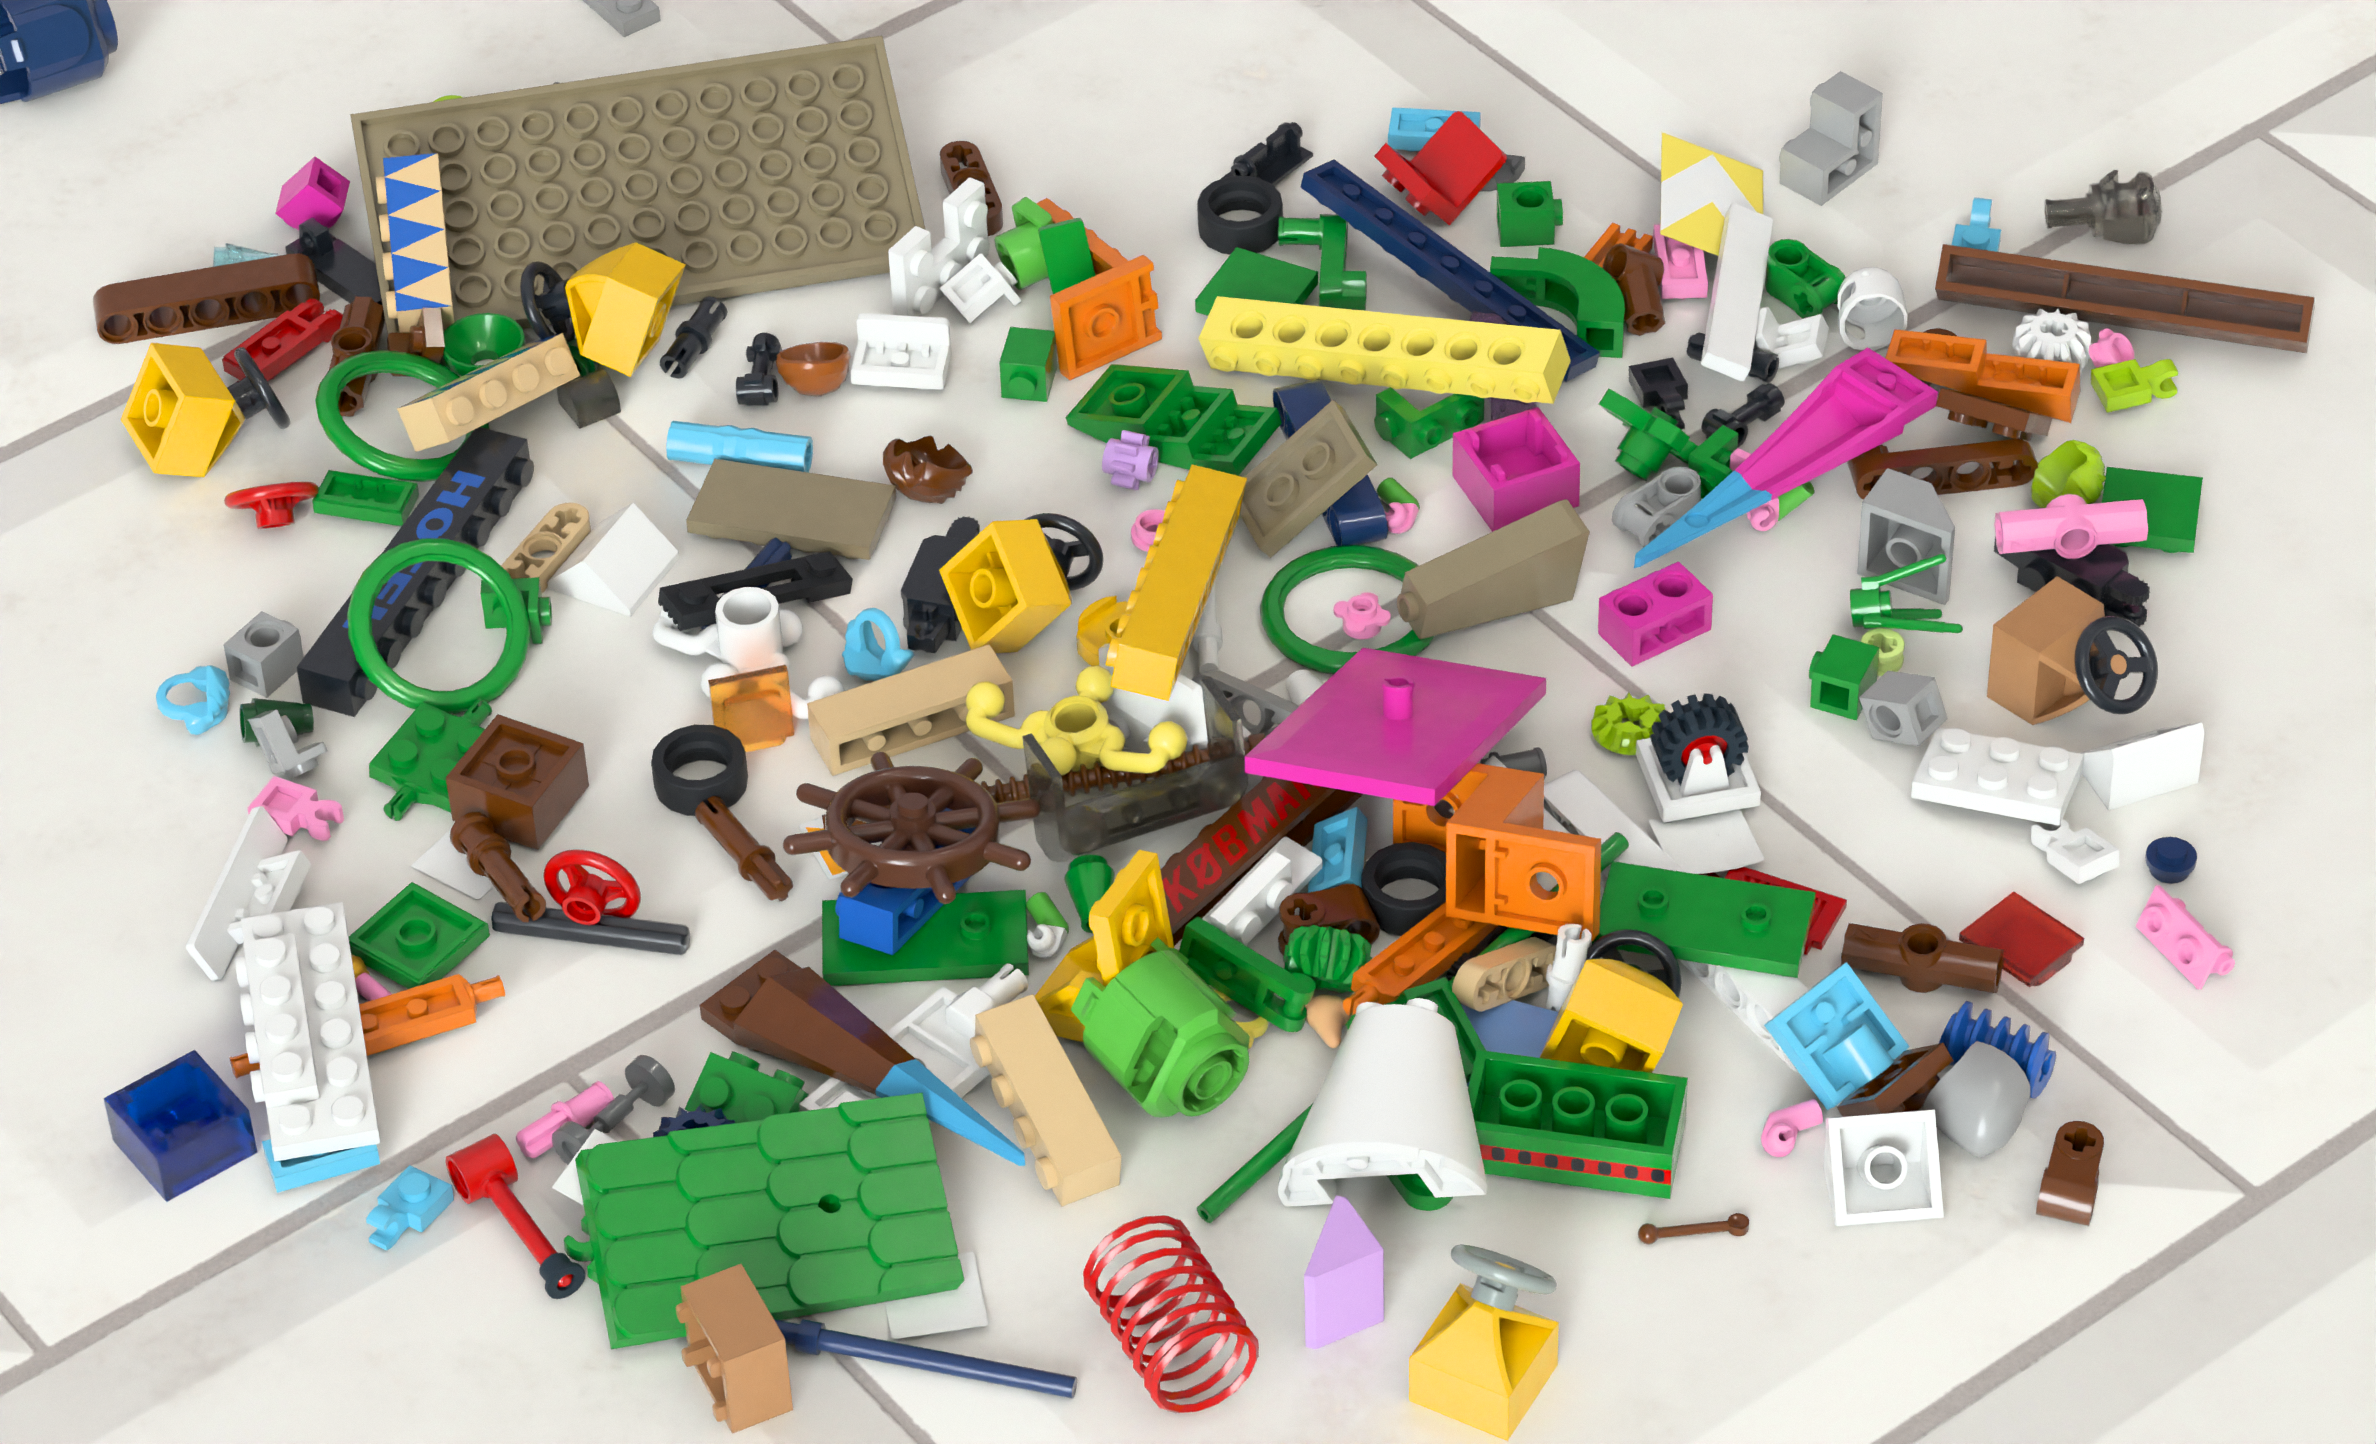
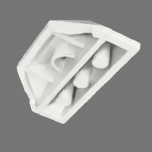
M1110 643L1098 649L1099 666L1108 669L1111 675H1113L1114 667L1106 666ZM1181 673L1178 676L1169 701L1114 688L1111 697L1101 703L1106 708L1109 724L1118 727L1124 733V746L1135 753L1149 754L1151 752L1148 745L1149 733L1160 722L1172 721L1181 725L1188 738L1186 752L1192 751L1195 744L1199 746V749H1205L1208 742H1212L1214 747L1221 746V740L1223 739L1228 744H1234L1236 737H1240L1241 741L1244 742L1248 741V736L1251 735L1242 724L1235 725L1227 711L1199 684ZM1233 763L1230 770H1226L1224 765L1217 766L1215 773L1210 768H1204L1202 775H1198L1196 770H1191L1188 777L1243 775L1246 773L1245 767L1241 768L1238 763ZM1182 773L1175 774V778L1183 777Z

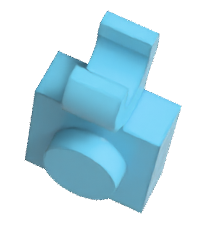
M1974 197L1970 226L1956 224L1952 245L1999 252L2001 229L1989 228L1992 199Z
M409 1165L377 1197L378 1206L367 1216V1223L377 1228L369 1237V1242L384 1250H389L396 1244L408 1227L423 1232L454 1201L453 1186Z

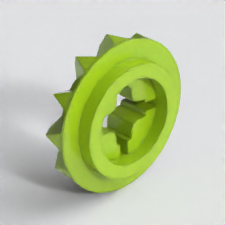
M1628 692L1625 698L1621 700L1614 696H1609L1605 705L1595 706L1594 717L1591 720L1592 734L1595 740L1609 751L1623 755H1636V740L1651 738L1650 735L1654 734L1652 725L1654 722H1661L1658 715L1665 710V705L1660 703L1653 704L1649 695L1636 699ZM1623 718H1628L1630 720L1622 723ZM1640 720V727L1632 722Z

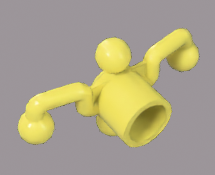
M1099 665L1088 666L1077 676L1075 687L1078 696L1062 699L1049 711L1040 710L1031 713L1023 721L1020 729L990 720L997 717L1004 707V693L998 685L989 681L978 682L967 692L966 706L969 711L966 716V724L969 730L978 737L1014 749H1024L1033 743L1041 745L1038 748L1037 762L1042 771L1051 776L1065 775L1071 769L1072 771H1078L1081 764H1085L1087 769L1094 768L1096 761L1101 766L1113 771L1154 773L1162 769L1169 760L1181 756L1186 750L1188 740L1186 732L1181 725L1172 721L1160 722L1149 733L1148 745L1151 750L1149 754L1122 751L1125 745L1124 733L1118 727L1109 724L1106 708L1101 704L1107 701L1113 694L1114 687H1110L1112 675L1108 669Z

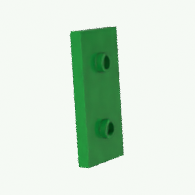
M1612 861L1600 903V931L1592 941V944L1604 935L1614 931L1639 930L1659 938L1670 948L1676 959L1798 978L1815 907L1816 892ZM1636 945L1616 947L1617 950L1655 956L1649 950Z
M1026 890L956 893L955 900L950 904H944L894 955L839 938V916L835 911L837 900H822L823 979L831 986L990 978L997 974L1005 964H1011L1014 967L1009 974L1018 968L1025 976L1029 975Z

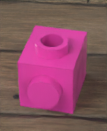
M314 156L282 185L275 214L282 218L287 225L299 230L301 223L312 217L324 227L331 228L338 221L344 210L350 181Z

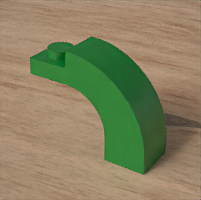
M1539 247L1537 259L1491 257L1490 273L1534 305L1557 310L1570 318L1577 328V336L1599 351V357H1623L1625 302L1620 287L1602 267L1574 253Z

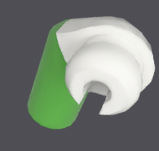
M1039 892L1026 902L1027 910L1037 923L1033 933L1029 930L1027 942L1030 951L1035 956L1048 958L1060 951L1069 933V926L1046 892Z

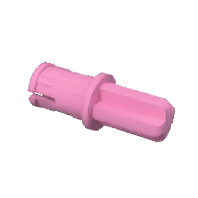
M597 1081L565 1103L557 1101L552 1104L550 1113L517 1133L516 1142L521 1152L526 1157L536 1158L554 1147L552 1134L567 1121L578 1123L584 1128L593 1123L594 1117L614 1100L611 1091L605 1084Z

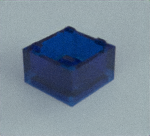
M196 1050L181 1056L103 1098L114 1143L166 1202L258 1153L249 1109Z

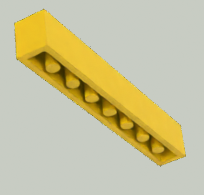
M1191 465L1186 480L1177 479L1172 499L1167 503L1163 521L1158 525L1154 544L1149 547L1144 568L1141 567L1137 578L1135 590H1132L1130 593L1126 613H1122L1116 637H1112L1109 646L1106 666L1114 667L1110 687L1166 701L1170 700L1238 523L1247 478Z

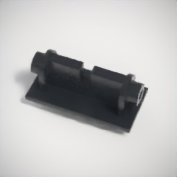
M1284 122L1266 138V145L1260 142L1244 155L1237 156L1234 159L1231 171L1222 178L1244 175L1260 178L1274 186L1312 158L1313 152L1300 145V138L1303 135L1301 127L1295 122Z

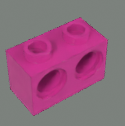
M1678 561L1600 597L1598 634L1633 667L1710 631L1712 626L1713 593Z

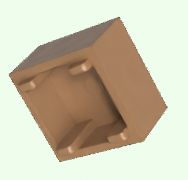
M742 1264L681 1286L682 1303L676 1306V1315L680 1323H685L688 1347L681 1351L682 1360L686 1367L694 1365L715 1403L712 1408L717 1422L725 1420L733 1434L792 1411L793 1404L785 1338Z

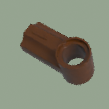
M1622 243L1616 244L1606 254L1602 268L1612 276L1623 294L1625 302L1624 319L1627 332L1638 336L1649 332H1657L1665 324L1664 312L1658 291L1664 273L1663 261L1656 255Z

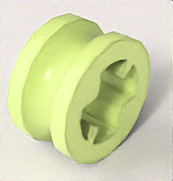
M1877 628L1867 631L1862 636L1861 642L1879 647L1878 676H1883L1887 671L1898 672L1902 668L1905 643L1899 633L1891 629Z

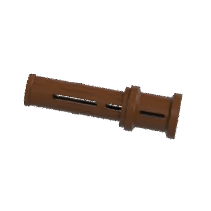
M470 812L455 821L449 836L451 844L458 852L467 855L468 866L473 872L480 876H485L491 881L492 885L513 909L520 921L529 922V917L523 910H526L533 921L541 917L546 909L544 897L532 886L528 878L511 859L510 844L503 836L494 833L493 823L483 813Z

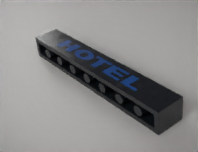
M483 427L474 429L382 553L398 544L421 538H446L469 544L476 549L479 546H484L489 538L490 531L501 517L507 515L512 501L523 487L529 485L532 479L534 463L530 460L527 439ZM426 561L404 568L394 574L383 585L373 608L372 634L379 653L391 669L396 667L403 650L412 638H416L420 634L427 617L435 607H439L442 604L447 590L457 576L460 577L464 574L466 568L445 561ZM350 595L296 668L303 703H311L312 706L355 717L365 702L374 697L378 687L369 680L357 662L349 640L347 613L351 599Z

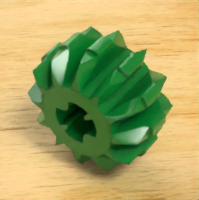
M1315 925L1310 927L1301 926L1294 929L1293 933L1290 934L1288 945H1285L1284 969L1291 974L1302 973L1311 977L1316 984L1315 989L1323 990L1324 992H1354L1351 990L1353 973L1372 959L1370 957L1372 945L1360 934L1349 933L1347 929L1339 930L1330 926L1319 927Z

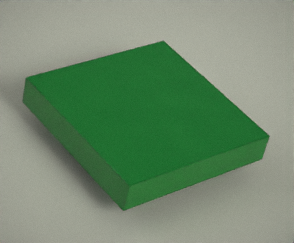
M1236 247L1195 299V310L1197 313L1208 316L1217 296L1303 305L1318 285V271Z
M2115 467L2106 468L2102 503L2143 499L2147 510V540L2112 545L2117 547L2134 546L2160 549L2167 553H2194L2203 477Z

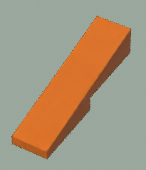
M1894 329L1885 357L1919 380L2069 423L2072 422L2080 394V364L1987 353V341L1985 339Z

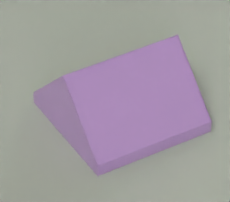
M1335 1196L1304 1274L1306 1347L1312 1349L1321 1348L1384 1321V1249L1346 1197Z

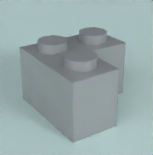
M1841 71L1825 83L1819 84L1812 91L1810 97V128L1795 139L1789 140L1781 148L1779 156L1781 163L1779 184L1822 206L1878 164L1883 93Z

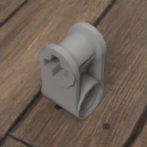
M1678 466L1664 470L1650 482L1635 491L1627 493L1620 499L1612 514L1613 525L1621 531L1629 530L1639 538L1640 545L1645 547L1701 501L1700 476L1696 471L1688 467Z

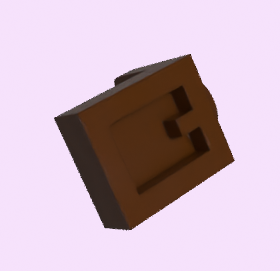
M422 308L417 326L410 327V333H389L387 338L388 351L407 352L428 358L440 364L445 349L441 308ZM390 373L392 376H406L403 374Z

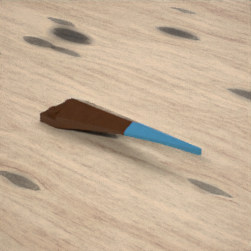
M773 950L699 1005L701 1019L737 1045L807 1067L881 1098L923 1093L927 1111L926 1117L929 1120L973 1141L1018 1166H1025V1156L1021 1149L810 967L801 968L777 950Z

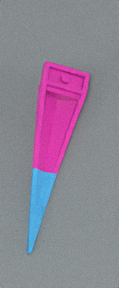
M1867 347L1835 366L1798 408L1744 462L1686 514L1636 553L1634 568L1641 567L1901 435L1904 425L1936 407L1938 391Z

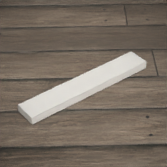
M1731 202L1725 214L1701 365L1744 382L1751 368L1773 218Z

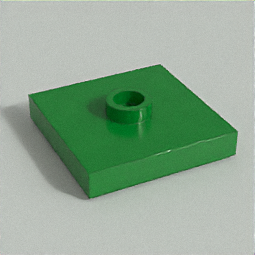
M411 882L349 936L351 955L360 957L366 966L410 989L442 979L490 936L488 923Z

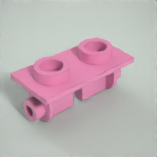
M2156 885L2136 927L2198 990L2202 989L2210 973H2218L2219 975L2229 973L2235 965V960L2232 958L2233 951L2228 946H2222L2211 934H2208L2203 929L2204 927L2185 909L2186 905L2181 899L2172 898L2160 885Z

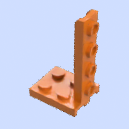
M1048 198L1037 203V205L1052 216L1053 223L1074 219L1068 211L1062 210ZM1086 227V236L1096 276L1050 296L1059 370L1068 380L1079 377L1162 339V332L1156 327L1154 311L1159 308L1157 293L1152 290L1150 272L1154 270L1153 262L1144 255L1128 261L1116 248L1110 247L1097 237L1093 230Z

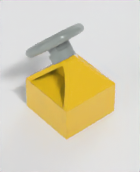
M1456 1245L1451 1250L1453 1261L1463 1268L1478 1274L1474 1288L1461 1283L1458 1285L1409 1357V1401L1508 1441L1558 1365L1559 1322L1515 1305L1518 1298L1517 1292L1520 1289L1547 1295L1556 1290L1557 1283L1548 1273L1517 1259L1475 1246Z

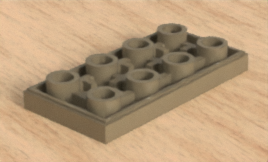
M714 459L686 519L687 533L706 535L713 539L726 538L752 542L760 546H765L771 539L777 538L781 542L786 541L789 543L791 548L802 552L823 553L830 551L833 555L844 556L848 559L870 560L896 501V485Z

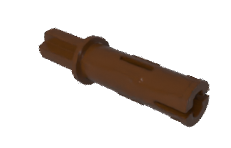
M712 796L708 798L709 804L715 810L714 812L704 802L700 803L696 808L695 818L700 824L704 825L738 864L739 874L745 880L753 881L769 900L778 899L779 901H784L787 899L788 892L793 888V881L775 862V853L771 848L760 845L726 807L720 797Z

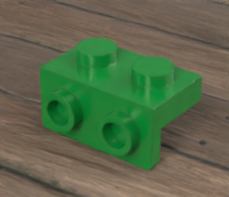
M732 1051L729 1059L710 1052L685 1110L687 1112L695 1111L701 1103L707 1113L721 1108L726 1119L734 1120L735 1123L764 1120L770 1115L799 1112V1103L807 1098L809 1094L802 1090L805 1082L787 1072L776 1069L772 1077L758 1071L760 1063L740 1053Z

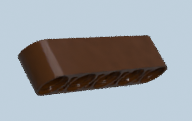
M296 253L109 284L96 291L93 296V308L97 332L100 338L111 344H124L277 318L285 311H291L302 302L305 303L309 298L320 301V290L313 261L306 255Z

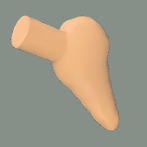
M1321 994L1316 997L1313 996L1311 1002L1305 1005L1307 1009L1306 1019L1326 1045L1330 1048H1337L1341 1043L1343 1026L1351 1018L1352 1013L1350 1016L1346 1014L1343 1009L1344 1000L1340 997Z

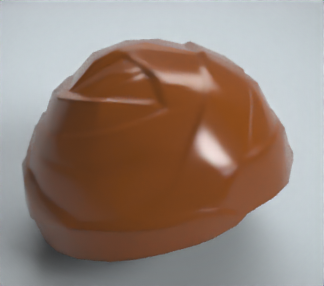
M806 343L780 351L777 354L776 366L786 385H790L799 394L822 396L835 392L846 381L847 373L849 372V362L852 356L848 347L841 343Z

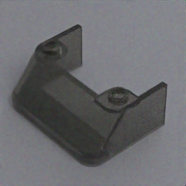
M1211 677L1201 679L1210 761L1065 807L1061 774L1032 733L1022 736L1030 798L1036 799L1041 806L1040 814L1033 818L1035 837L1038 845L1050 860L1055 862L1070 861L1083 855L1191 822L1228 808L1243 797L1248 787V774L1245 773L1246 755L1242 718Z

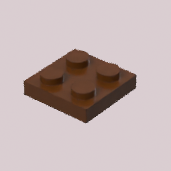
M1940 388L1936 402L1937 407L1949 410L1947 417L1949 420L1985 429L1988 422H1992L1994 425L1991 432L2030 442L2033 434L2048 436L2053 419L1968 393Z

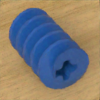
M1965 1001L1958 1012H1955L1949 1019L1939 1041V1044L1944 1043L1954 1060L1950 1065L1954 1066L1976 1041L1992 1045L2005 1052L2018 1063L2029 1081L2030 1098L2036 1099L2046 1087L2056 1061V1051L2048 1049L2049 1033L2042 1032L2034 1043L2029 1042V1025L2023 1024L2017 1033L2012 1035L2010 1034L2011 1018L2004 1016L1994 1028L1991 1026L1992 1010L1984 1009L1979 1017L1974 1020L1972 1019L1973 1003Z

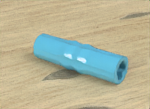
M672 421L668 430L666 451L668 460L712 465L714 459L809 473L813 457V440L809 436L766 432L757 428L741 429L733 425L715 426Z

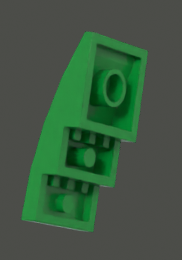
M1111 364L1065 417L1069 426L1105 443L1110 438L1121 440L1123 430L1150 436L1148 446L1158 449V462L1187 470H1190L1191 465H1196L1237 476L1241 474L1282 423L1278 409L1275 407L1237 404L1233 389L1194 386L1189 370Z

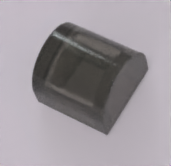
M603 369L569 381L557 388L559 404L579 429L621 412L620 400L615 385L608 373Z

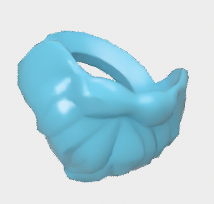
M867 608L859 613L856 619L848 623L845 634L846 645L845 650L842 652V657L844 658L845 668L851 676H858L866 681H877L901 673L915 655L912 650L900 648L897 629L890 617L882 610ZM871 622H874L884 635L885 651L877 643Z
M207 665L196 667L189 673L174 675L166 679L159 686L156 693L158 709L169 718L184 720L187 730L191 734L199 735L208 731L223 721L228 714L230 682L226 672L215 666ZM190 682L197 689L206 692L207 702H197L181 706L171 703L166 696L172 687L180 683Z

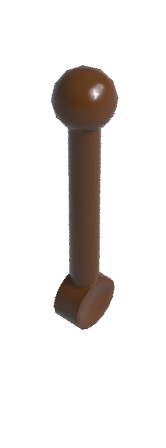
M1735 1213L1727 1221L1658 1228L1653 1224L1646 1223L1639 1228L1638 1238L1642 1243L1650 1245L1655 1243L1658 1238L1726 1231L1734 1236H1744L1749 1230V1219L1744 1214Z

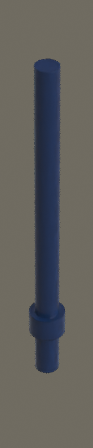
M774 1319L785 1338V1343L795 1345L797 1352L819 1355L821 1351L1072 1399L1076 1393L1077 1377L828 1330L825 1323L802 1319L800 1324Z

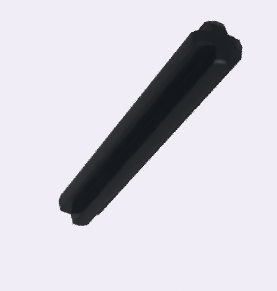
M507 902L496 903L491 916L492 929L501 933L675 955L685 954L690 944L689 927L682 924L602 914L598 923L583 925L568 918L562 909L547 907L542 916L535 921L531 919L526 910H523L529 917V922H522L516 917L513 909Z

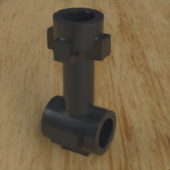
M770 333L757 334L753 338L752 346H747L746 358L748 362H753L751 373L736 379V397L739 405H769V403L778 401L777 378L775 375L769 374L773 368L774 361L777 360V354L782 351V347L778 338Z
M1762 384L1747 394V403L1731 414L1722 409L1710 410L1702 421V432L1708 439L1724 425L1738 433L1737 448H1739L1747 438L1748 424L1757 418L1765 422L1781 411L1785 403L1783 394L1774 384Z

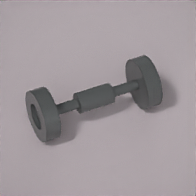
M647 1055L637 1056L625 1068V1077L632 1090L626 1096L619 1094L594 1117L595 1124L587 1130L578 1123L567 1121L552 1134L553 1146L557 1154L567 1165H569L594 1129L603 1133H609L633 1111V1103L638 1098L652 1106H661L674 1094V1082L668 1071L658 1061Z

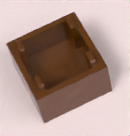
M497 714L446 776L452 820L457 821L461 816L470 812L483 813L493 823L494 833L503 836L505 839L539 850L589 787L584 743Z

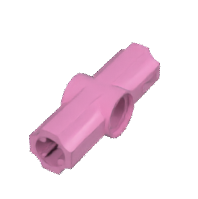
M2067 494L2053 499L2046 508L1995 513L1994 522L1996 545L1999 554L2055 549L2061 557L2077 559L2091 553L2096 545L2140 542L2147 540L2148 534L2147 510L2143 499L2087 504L2082 497Z

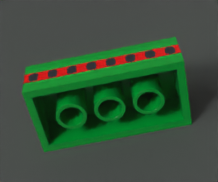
M1477 1050L1468 1093L1485 1174L1670 1199L1686 1123L1688 1078Z

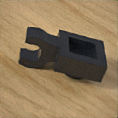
M1674 358L1629 366V383L1642 407L1657 406L1659 410L1678 422L1676 427L1681 430L1685 429V424L1681 419L1679 411L1685 410L1683 400L1688 399V383Z

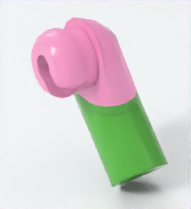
M1394 478L1384 479L1377 488V495L1390 507L1388 513L1385 511L1388 531L1394 534L1407 532L1414 525L1420 504Z
M1808 481L1747 512V518L1751 521L1754 529L1758 531L1770 530L1776 522L1780 521L1815 493L1814 487Z

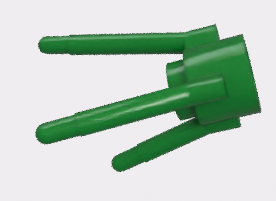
M1938 554L1879 576L1861 577L1862 588L1850 589L1853 627L1961 633L1963 627L1960 624L1916 620L1941 618L1942 611L1940 609L1892 608L1890 590L1881 591L1880 586L1942 564L1946 561V556Z

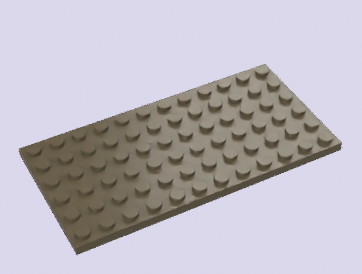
M882 35L350 114L387 335L400 332L398 318H388L386 292L395 291L394 280L385 281L382 253L391 252L390 242H382L379 215L388 214L387 203H378L376 177L384 176L383 158L438 153L454 321L478 313H495L510 317L522 329L532 328L522 304L520 282L526 266L536 261L550 265L563 280H566L600 256L636 242L686 264L672 306L700 302L704 297L708 296L721 299L890 273L888 250L915 226L925 229ZM540 275L536 276L534 282V292L536 295L543 293L544 278ZM540 312L546 325H551L550 321Z

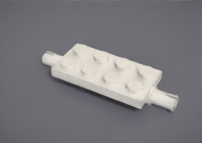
M1005 964L997 974L978 989L973 986L962 994L957 995L942 986L888 1030L886 1034L962 1098L990 1074L987 1066L980 1068L977 1065L971 1051L970 1038L975 1037V1015L1011 1002L1028 989V981L1018 968L1009 974L1014 967L1011 964ZM831 1077L799 1104L800 1111L838 1107L843 1102L881 1097Z

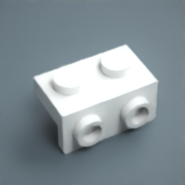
M860 313L856 322L858 342L850 370L852 384L943 390L952 354L948 319Z

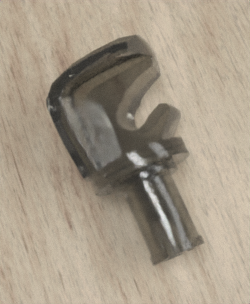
M2113 170L2103 177L2099 183L2089 184L2088 193H2085L2084 198L2045 199L2044 201L2047 229L2087 224L2088 229H2091L2093 237L2103 236L2105 240L2121 244H2145L2151 241L2157 226L2161 222L2163 213L2159 189L2154 184L2152 176L2148 172L2142 171L2138 172L2131 181L2119 183L2118 170Z

